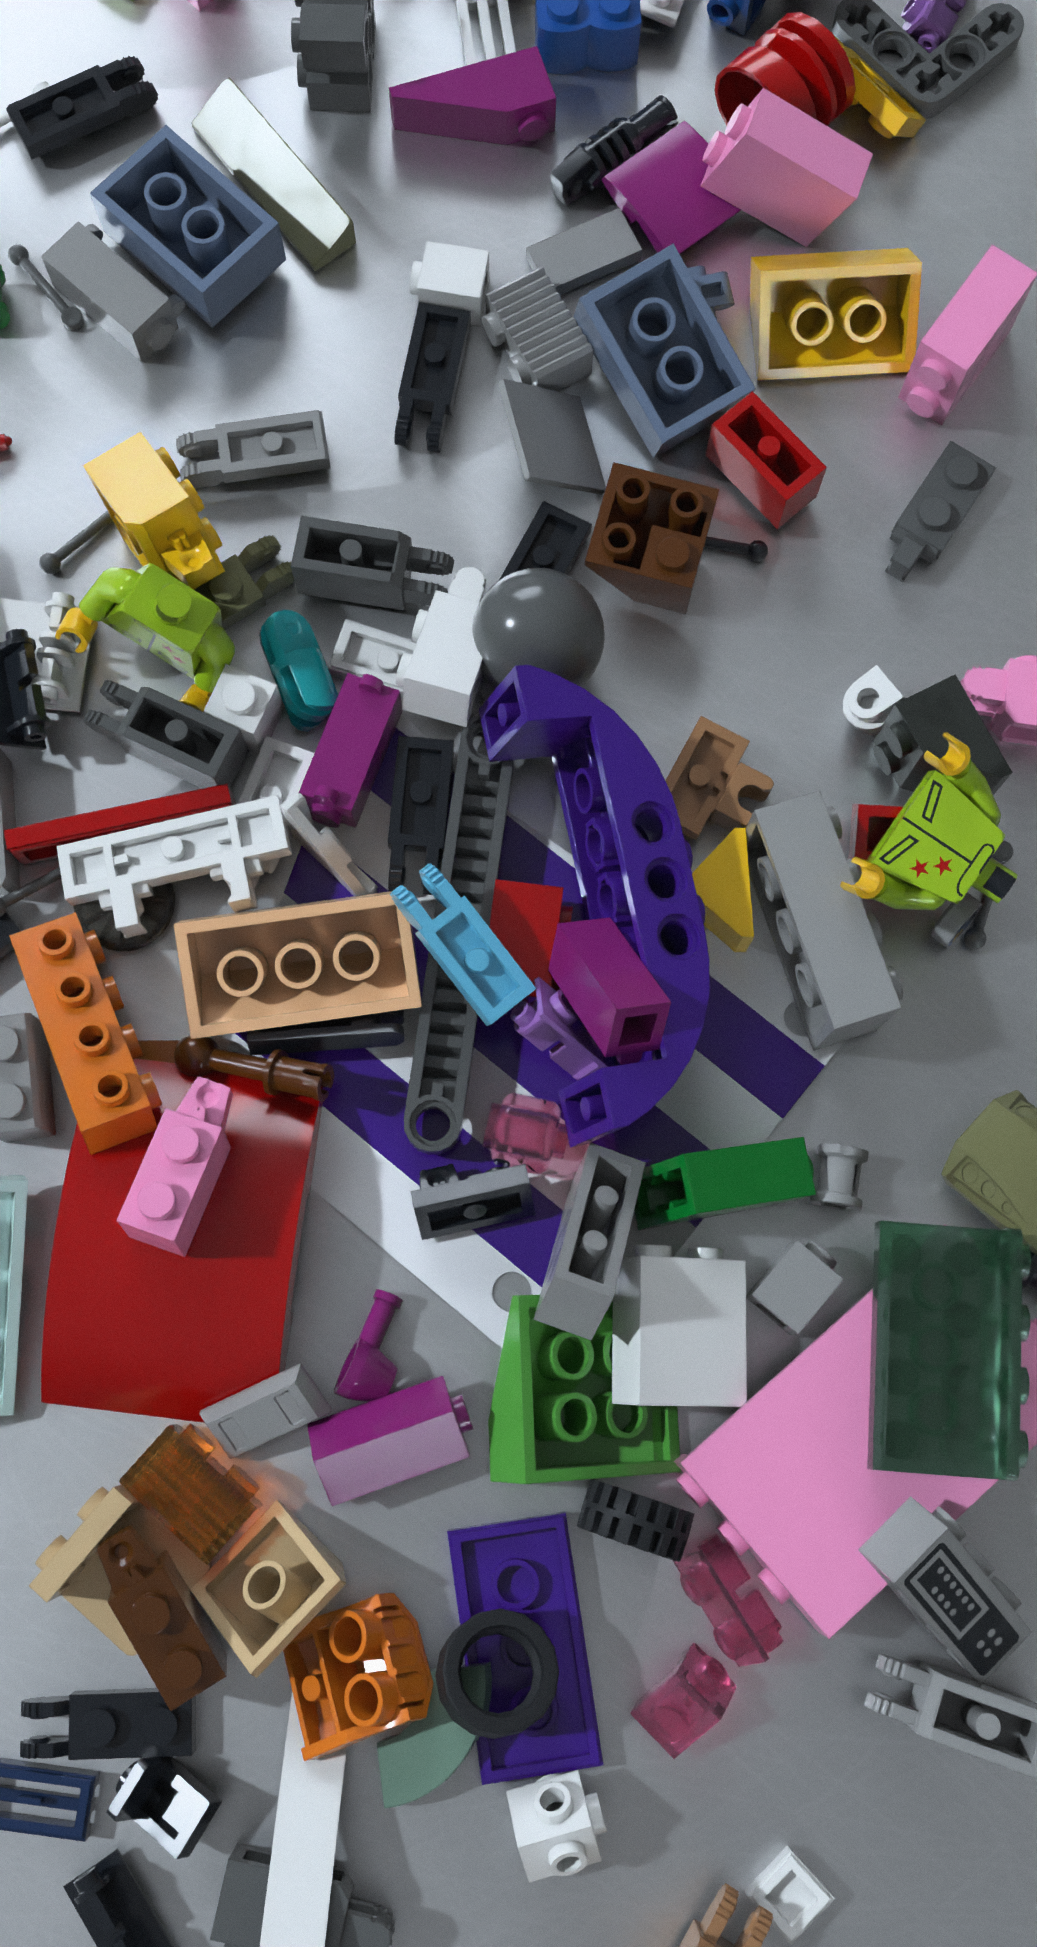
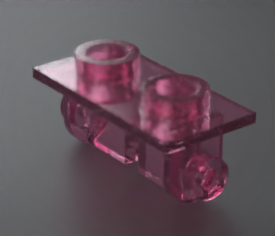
M716 1533L697 1545L698 1551L683 1555L681 1562L672 1560L681 1574L680 1582L686 1595L696 1605L701 1606L715 1628L713 1635L721 1651L728 1658L734 1660L738 1667L763 1663L770 1658L767 1653L777 1648L784 1641L778 1632L782 1626L758 1589L750 1591L741 1599L735 1592L737 1588L751 1577L728 1542H722Z

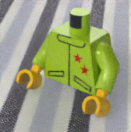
M151 563L137 571L122 567H111L105 570L79 602V608H71L67 611L55 634L57 640L61 638L64 632L76 634L81 641L75 652L82 653L87 649L96 632L98 621H102L192 678L195 684L190 686L179 701L202 712L225 665L230 666L235 654L233 640L222 627L221 609L211 600Z
M945 732L942 736L949 743L947 753L940 759L928 750L924 753L925 761L944 775L936 770L926 773L868 859L852 858L851 862L861 867L862 874L859 881L853 885L842 881L840 886L843 890L860 898H871L893 909L935 910L941 907L947 900L958 904L971 886L996 903H999L1006 896L1018 875L992 858L1006 836L998 828L1001 812L985 776L971 761L970 749L966 744Z

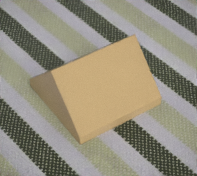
M276 1500L190 1590L248 1672L257 1678L344 1587L346 1578L343 1562L284 1504Z

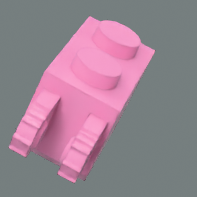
M1025 655L1016 659L1010 658L1003 669L990 667L982 669L981 666L979 668L973 666L971 670L968 669L960 683L980 716L992 717L991 730L999 740L1037 746V656Z

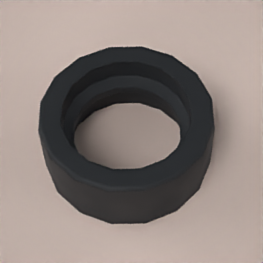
M505 1609L477 1613L451 1633L439 1653L435 1674L439 1700L452 1721L470 1734L491 1739L518 1734L541 1719L556 1696L559 1667L555 1647L543 1628L523 1613ZM491 1635L510 1637L520 1644L530 1658L533 1671L531 1689L524 1701L513 1710L502 1713L485 1711L474 1704L465 1692L461 1678L463 1658L470 1646L482 1637Z

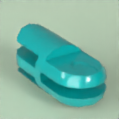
M282 609L271 614L263 623L259 633L260 644L275 683L278 686L291 724L298 731L309 732L317 728L330 714L338 697V692L309 622L295 611Z

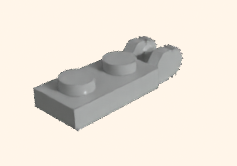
M319 410L215 424L216 428L199 430L194 433H183V435L178 436L179 438L176 439L177 453L184 458L207 457L219 451L220 459L200 461L199 463L193 462L192 464L182 466L183 468L180 469L181 481L187 478L194 488L213 487L223 480L225 483L331 468L322 411Z

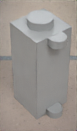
M78 221L41 255L52 284L130 353L143 362L154 351L163 349L170 342L174 331L179 328L176 318L183 312L185 301L176 294L167 297L101 241L103 232L97 226L89 224L85 227Z

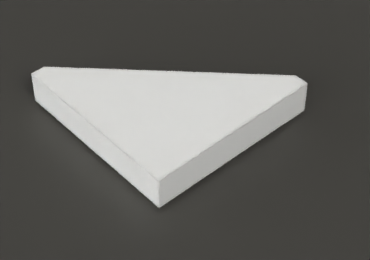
M296 792L290 795L280 806L291 835L353 896L377 893V885L352 862V855L330 828L325 826L320 831L314 825L304 796Z

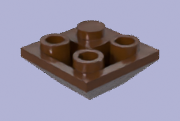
M613 462L584 565L633 601L686 614L719 489Z

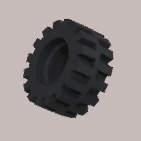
M591 1479L583 1501L577 1527L622 1544L681 1562L695 1514Z

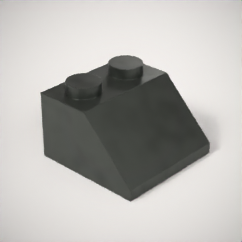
M956 674L895 703L883 723L881 731L873 740L875 744L873 750L881 770L888 776L892 774L899 788L914 792L928 771L936 770L944 775L925 761L924 753L928 750L939 759L942 758L949 748L948 741L942 736L945 732H948L969 747L970 759L985 776L993 795L1013 773Z

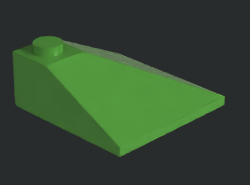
M540 1295L512 1296L488 1419L490 1481L535 1484L681 1472V1469L674 1462L680 1456L677 1406L612 1404L613 1300L592 1340L533 1320Z

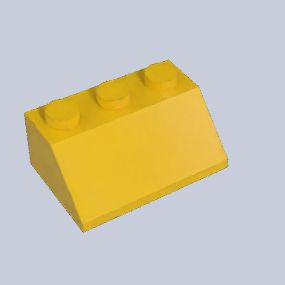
M909 248L751 257L750 320L757 380L908 372L916 354L922 261Z

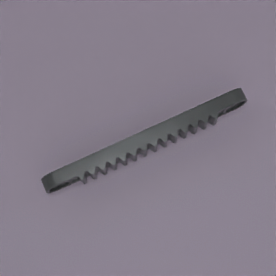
M477 714L469 719L467 727H464L461 733L441 873L460 897L465 895L489 926L495 879H498L515 760L489 762L488 756L480 754L475 750L472 744L474 737L483 731L480 715ZM437 900L434 918L446 910ZM429 952L404 1114V1131L410 1144L419 1152L428 1155H439L451 1150L459 1141L462 1132L479 1016ZM429 1109L443 1111L450 1120L448 1133L437 1141L426 1140L417 1132L416 1123L418 1117Z

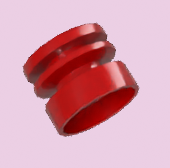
M802 12L787 13L771 29L767 30L755 42L754 46L748 47L716 76L714 89L717 106L726 127L736 108L741 103L748 107L763 88L826 126L852 105L856 91L854 71L843 47L833 33L822 23Z

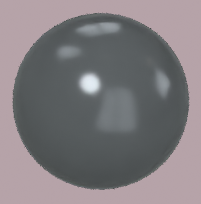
M548 568L523 569L500 579L481 599L472 624L474 642L483 658L482 674L495 688L498 687L515 665H531L552 672L582 687L595 672L604 649V622L593 596L581 583L571 576Z

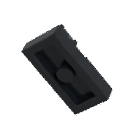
M453 1164L428 1170L424 1169L420 1171V1189L410 1191L422 1240L535 1215L530 1181L525 1164L491 1168L485 1173L468 1176V1179L459 1180Z

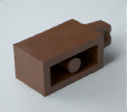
M132 1524L120 1529L99 1543L97 1552L111 1585L108 1604L170 1711L227 1677V1653L168 1551L166 1550L156 1555Z

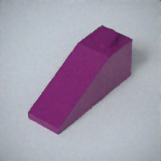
M537 46L389 87L391 119L395 130L501 145H510L520 141H535L545 134L555 132L556 96Z

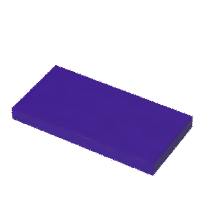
M566 1512L449 1529L447 1534L460 1625L477 1613L495 1609L523 1613L543 1628L555 1647L559 1667L556 1696L541 1719L518 1734L496 1739L480 1736L479 1740L476 1741L482 1785L603 1766ZM501 1635L482 1637L470 1646L464 1656L465 1665L491 1662L492 1689L489 1711L502 1713L511 1711L520 1705L531 1689L533 1678L531 1661L523 1647L510 1637Z

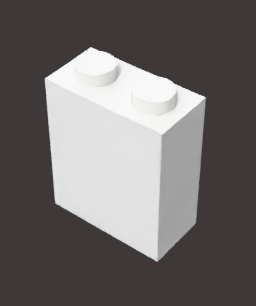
M636 1245L635 1256L623 1257L613 1298L612 1404L742 1407L747 1402L746 1261L723 1260L722 1248H688V1258L671 1257V1246Z

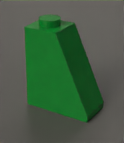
M804 1137L686 1153L644 1167L634 1209L638 1230L773 1206L816 1195L813 1182L814 1168L807 1154Z

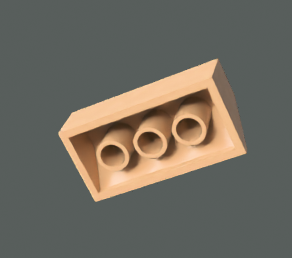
M392 891L185 919L174 923L191 1039L422 1007L412 925L394 904L390 895Z

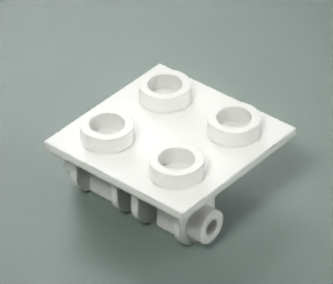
M63 592L53 593L52 600L45 603L0 598V642L6 641L5 634L13 629L27 630L29 637L33 638L36 642L34 653L39 675L34 677L31 684L41 685L45 709L80 713L91 641L84 652L76 653L75 650L81 641L76 634L64 632L59 640L55 637L56 631L67 611L71 608H79V606L74 605L75 598Z

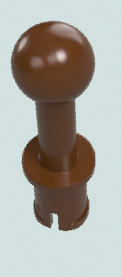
M189 1034L178 1042L174 1051L175 1064L179 1071L185 1075L199 1077L216 1071L263 1081L264 1091L268 1095L273 1096L278 1095L282 1091L314 1098L317 1101L323 1102L327 1099L329 1092L322 1090L321 1086L332 1088L334 1082V1069L331 1064H320L290 1058L286 1051L280 1049L274 1050L266 1059L219 1049L217 1043L211 1037L191 1039Z

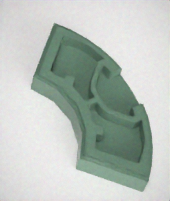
M491 1662L462 1665L461 1678L465 1692L474 1704L485 1711H489L492 1689ZM437 1668L430 1670L434 1684L427 1717L412 1722L401 1733L377 1742L384 1808L396 1807L415 1801L447 1781L467 1758L475 1742L479 1740L480 1736L470 1734L452 1721L439 1700L435 1677Z

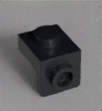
M148 1757L139 1759L124 1771L116 1785L117 1795L106 1813L115 1822L134 1820L175 1859H181L190 1856L222 1801L173 1757Z

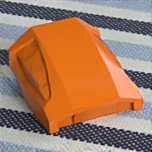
M395 1593L376 1594L355 1604L313 1618L283 1650L305 1747L301 1748L304 1761L315 1760L335 1753L379 1733L427 1717L434 1684L418 1622Z

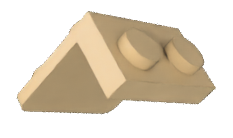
M125 1483L113 1487L110 1492L101 1487L88 1499L77 1514L84 1522L68 1540L60 1535L44 1550L35 1562V1565L42 1571L30 1583L29 1587L45 1602H49L62 1595L126 1655L134 1656L137 1655V1652L108 1604L111 1585L97 1552L99 1543L120 1529L132 1524L156 1555L166 1550L168 1551L189 1589L211 1569L212 1561L205 1551L131 1484Z

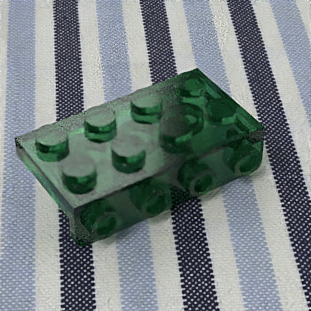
M881 1220L875 1222L867 1469L1006 1481L1018 1480L1020 1468L1026 1467L1029 1454L1027 1434L1024 1430H1020V1405H1025L1029 1396V1374L1026 1367H1021V1342H1025L1028 1339L1030 1331L1029 1309L1027 1305L1022 1304V1280H1026L1030 1273L1031 1252L1029 1245L1023 1243L1021 1229L1004 1228L996 1230Z

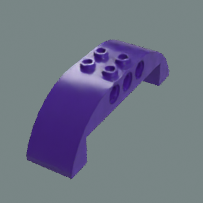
M515 665L478 709L489 762L541 757L552 758L586 920L610 917L671 1001L659 1050L643 1052L641 1060L637 1063L621 1065L617 1059L618 1066L600 1068L558 1091L571 1148L583 1146L627 1127L646 1114L674 1086L691 1060L703 1030L710 994L709 953L704 929L705 906L701 897L696 893L691 871L693 863L692 850L688 841L684 839L673 796L658 764L638 735L613 709L586 689L552 672L531 665Z

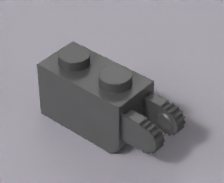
M301 516L291 570L298 594L404 610L406 603L430 606L436 590L448 593L447 588L439 584L410 579L412 571L442 576L449 573L452 574L455 560L450 554L413 547L411 537L400 531Z
M112 680L104 681L100 693L111 703L128 709V712L123 721L119 722L102 712L88 710L83 719L87 726L119 742L127 754L202 789L227 783L230 788L249 753L240 729L150 687H141L139 692H136Z
M236 1844L227 1862L210 1940L225 1943L224 1947H260L272 1851ZM334 1866L325 1947H389L392 1945V1935L395 1932L393 1927L395 1920L392 1919L393 1913L390 1914L388 1908L384 1909L382 1905L375 1907L374 1903L351 1898L354 1886L352 1879L345 1868Z

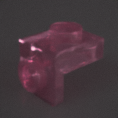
M692 1643L683 1652L676 1667L637 1700L630 1714L675 1759L722 1719L736 1690V1685L729 1678L727 1671L717 1659L708 1656L696 1643Z

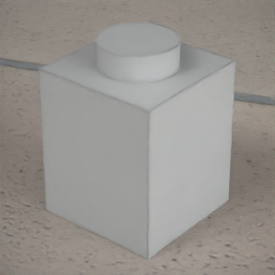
M796 1240L786 1246L748 1292L746 1298L789 1335H799L844 1279L832 1270L837 1262L823 1248L812 1241H809L804 1246Z

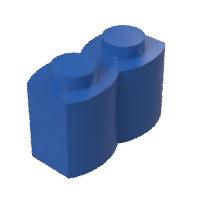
M536 0L535 46L538 47L547 73L570 74L583 70L586 67L602 72H619L637 65L641 32L640 0Z

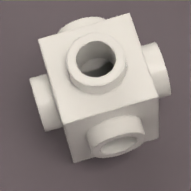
M578 1770L566 1774H549L541 1777L535 1783L506 1791L517 1847L529 1883L553 1875L570 1876L580 1872L587 1865L602 1861L596 1835L607 1832L597 1792L585 1795Z

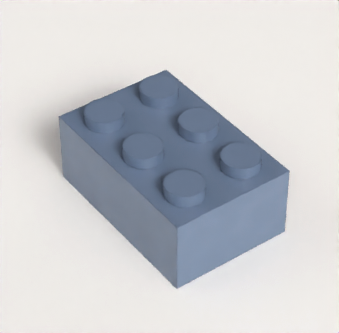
M167 125L161 128L90 192L103 231L173 294L178 295L185 301V304L212 328L286 261L279 222Z
M674 243L579 298L573 318H575L577 325L581 327L582 333L586 335L596 360L653 459L712 425L749 393L755 391L756 388Z

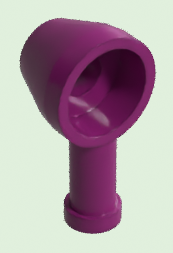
M376 1289L373 1296L375 1301L359 1338L353 1344L339 1373L334 1394L354 1401H372L388 1395L396 1377L398 1368L379 1349L395 1311L400 1309L403 1300L384 1290Z

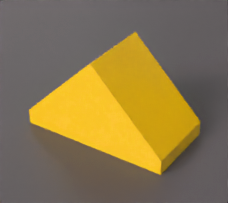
M734 828L696 868L692 876L696 893L701 897L705 906L704 926L734 952H746L754 938L746 828Z

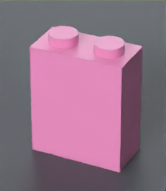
M763 88L748 107L741 103L736 108L726 127L725 134L717 131L712 137L702 159L703 162L708 164L701 187L807 247L857 199L873 153Z
M991 245L921 340L898 398L905 401L909 408L917 415L925 418L930 417L943 425L1010 333L1037 277V272L996 246Z

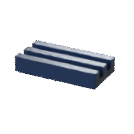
M0 1758V1777L81 1788L80 1795L0 1784V1801L77 1811L75 1821L0 1811V1830L83 1842L90 1837L92 1825L90 1818L95 1807L96 1797H94L95 1788L99 1783L100 1771Z

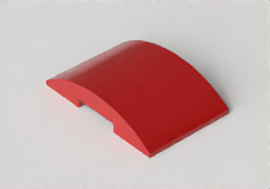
M133 1059L139 1076L148 1072L151 1073L159 1093L162 1105L152 1109L158 1126L165 1108L176 1111L197 1077L183 1074L175 1063ZM213 1071L207 1075L198 1076L231 1088L233 1098L224 1130L231 1149L185 1257L130 1238L116 1221L155 1131L90 1155L77 1123L61 1193L50 1261L42 1342L41 1403L205 1423L199 1414L200 1410L285 1371L293 1318L291 1305L307 1196H310L322 1101L282 1091L276 1096L268 1095L264 1091L263 1081Z

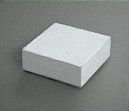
M788 1845L744 1890L747 1897L757 1908L760 1905L773 1913L772 1925L790 1945L797 1940L835 1899L827 1887Z

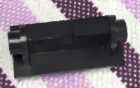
M13 629L5 634L6 641L0 642V745L45 750L47 748L45 742L47 737L46 729L51 726L50 718L46 716L41 685L31 684L34 677L39 675L34 653L36 642L33 638L29 637L27 630Z
M118 1848L63 1886L97 1947H174Z

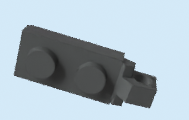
M950 441L892 530L890 540L899 544V547L891 557V562L885 572L904 582L919 558L924 559L930 564L934 558L938 559L997 467Z

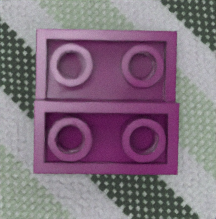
M685 120L601 179L629 225L638 221L657 253L674 243L679 254H681L741 211V209L701 187L708 164L702 161L708 143Z

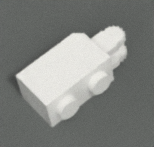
M467 566L457 570L448 593L436 590L429 610H419L412 632V642H415L416 646L413 654L403 653L396 675V685L403 687L402 710L467 727L484 678L481 670L483 658L475 645L472 632L473 618L486 587V577L480 571L481 569H476L475 566Z

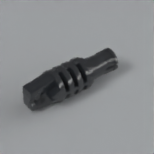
M659 95L635 115L628 119L625 117L615 118L608 126L601 128L597 134L587 138L585 143L582 142L564 158V161L550 173L554 196L567 206L591 191L604 187L605 185L601 179L643 150L659 136H662L678 125V121H676L678 116L672 103L663 95Z

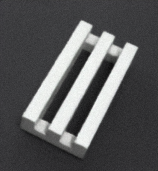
M455 0L465 66L477 63L468 10H478L486 60L496 57L489 8L492 7L497 9L504 55L516 52L508 0Z

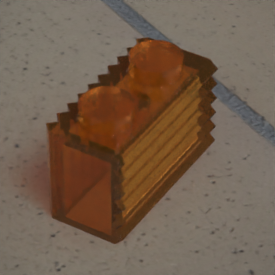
M190 1423L183 1429L180 1425L173 1424L163 1430L161 1435L154 1440L118 1482L199 1559L208 1565L222 1553L263 1506V1503L254 1496L260 1487L237 1465L233 1464L227 1470L217 1459L212 1457L210 1454L216 1449V1445L196 1426Z

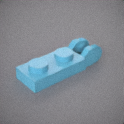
M429 863L419 870L420 878L426 889L446 908L445 911L432 920L416 896L403 885L398 886L390 895L406 920L418 930L415 933L485 1025L489 1026L533 992L536 987L465 895L460 897L439 869Z

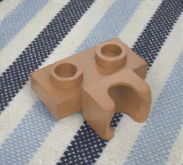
M700 716L665 780L673 796L683 834L696 841L710 817L712 823L729 832L734 828H746L752 813L744 809L739 804L738 799L747 797L756 802H764L774 786V782L769 776L740 762L749 745V740L703 716Z

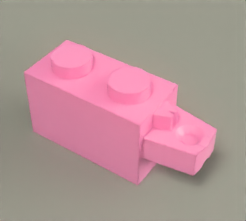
M197 1077L176 1111L165 1108L116 1220L130 1238L183 1257L186 1256L231 1149L224 1133L233 1098L231 1088L206 1078Z

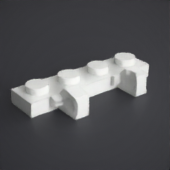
M278 795L57 846L65 900L72 906L99 900L103 911L113 909L116 930L121 931L124 934V938L147 933V930L140 922V916L145 911L141 898L153 896L152 887L210 874L213 881L224 879L231 891L228 904L235 913L258 908L252 877L264 875L263 861L292 855L286 819L280 806L282 801Z

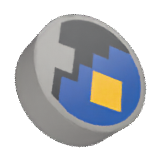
M967 892L958 904L951 903L931 929V936L946 948L950 947L971 923L983 903Z

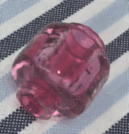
M519 1093L508 1094L501 1104L492 1103L485 1130L483 1148L491 1149L492 1161L498 1166L512 1167L525 1164L528 1173H544L549 1168L552 1157L564 1158L568 1136L565 1124L559 1123L561 1117L560 1107L557 1103L550 1100Z

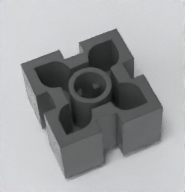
M295 0L296 7H301L300 17H292L291 45L292 51L298 53V87L307 88L310 110L371 112L372 59H374L376 30L374 0Z

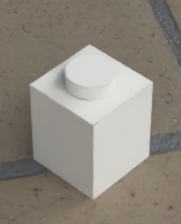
M426 241L422 262L414 261L412 265L410 294L418 296V304L421 302L471 311V325L481 327V318L485 307V294L488 292L490 281L489 250Z
M226 664L203 712L240 729L248 749L259 754L266 736L272 737L285 706L276 684Z

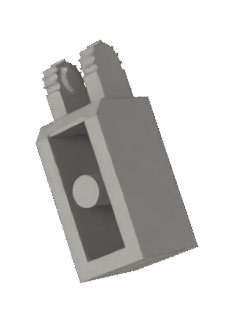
M882 1653L878 1654L875 1664L876 1668L894 1679L910 1681L914 1683L908 1704L897 1701L894 1697L877 1691L873 1693L870 1691L867 1692L863 1706L904 1722L916 1734L931 1741L1037 1779V1703L985 1684L980 1685L977 1681L920 1661L919 1666Z

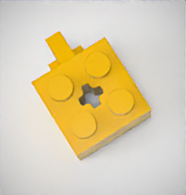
M139 432L83 465L122 539L142 567L148 563L154 564L194 590L225 572L215 551L223 546L209 520L206 517L200 519L198 516V512L205 509L204 504L187 478L180 483L176 480L181 475L163 446L154 450L143 434Z

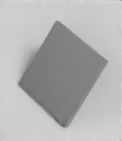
M502 379L498 382L525 481L600 495L605 493V482L580 396L507 379Z

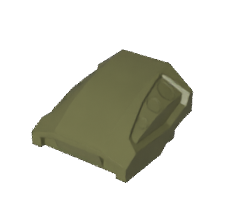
M1015 1090L993 1099L955 1141L941 1175L948 1186L969 1201L995 1226L1037 1255V1108L1028 1102L1020 1091Z

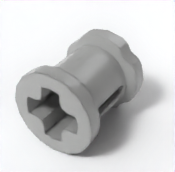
M821 1143L817 1146V1155L821 1157L816 1195L810 1196V1203L830 1209L861 1211L863 1201L857 1197L861 1165L868 1161L869 1151L853 1146Z

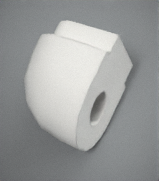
M875 665L848 688L843 699V712L849 723L857 730L865 734L877 735L881 731V727L895 703L905 699V697L879 666Z

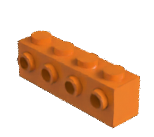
M75 912L9 935L90 1155L155 1131L158 1126L152 1109L161 1106L162 1102L151 1073L148 1072L139 1076L133 1059L143 1056L132 1024L120 1027L116 1018L115 1011L125 1007L113 976L101 979L96 965L106 962V958L95 929L84 933Z

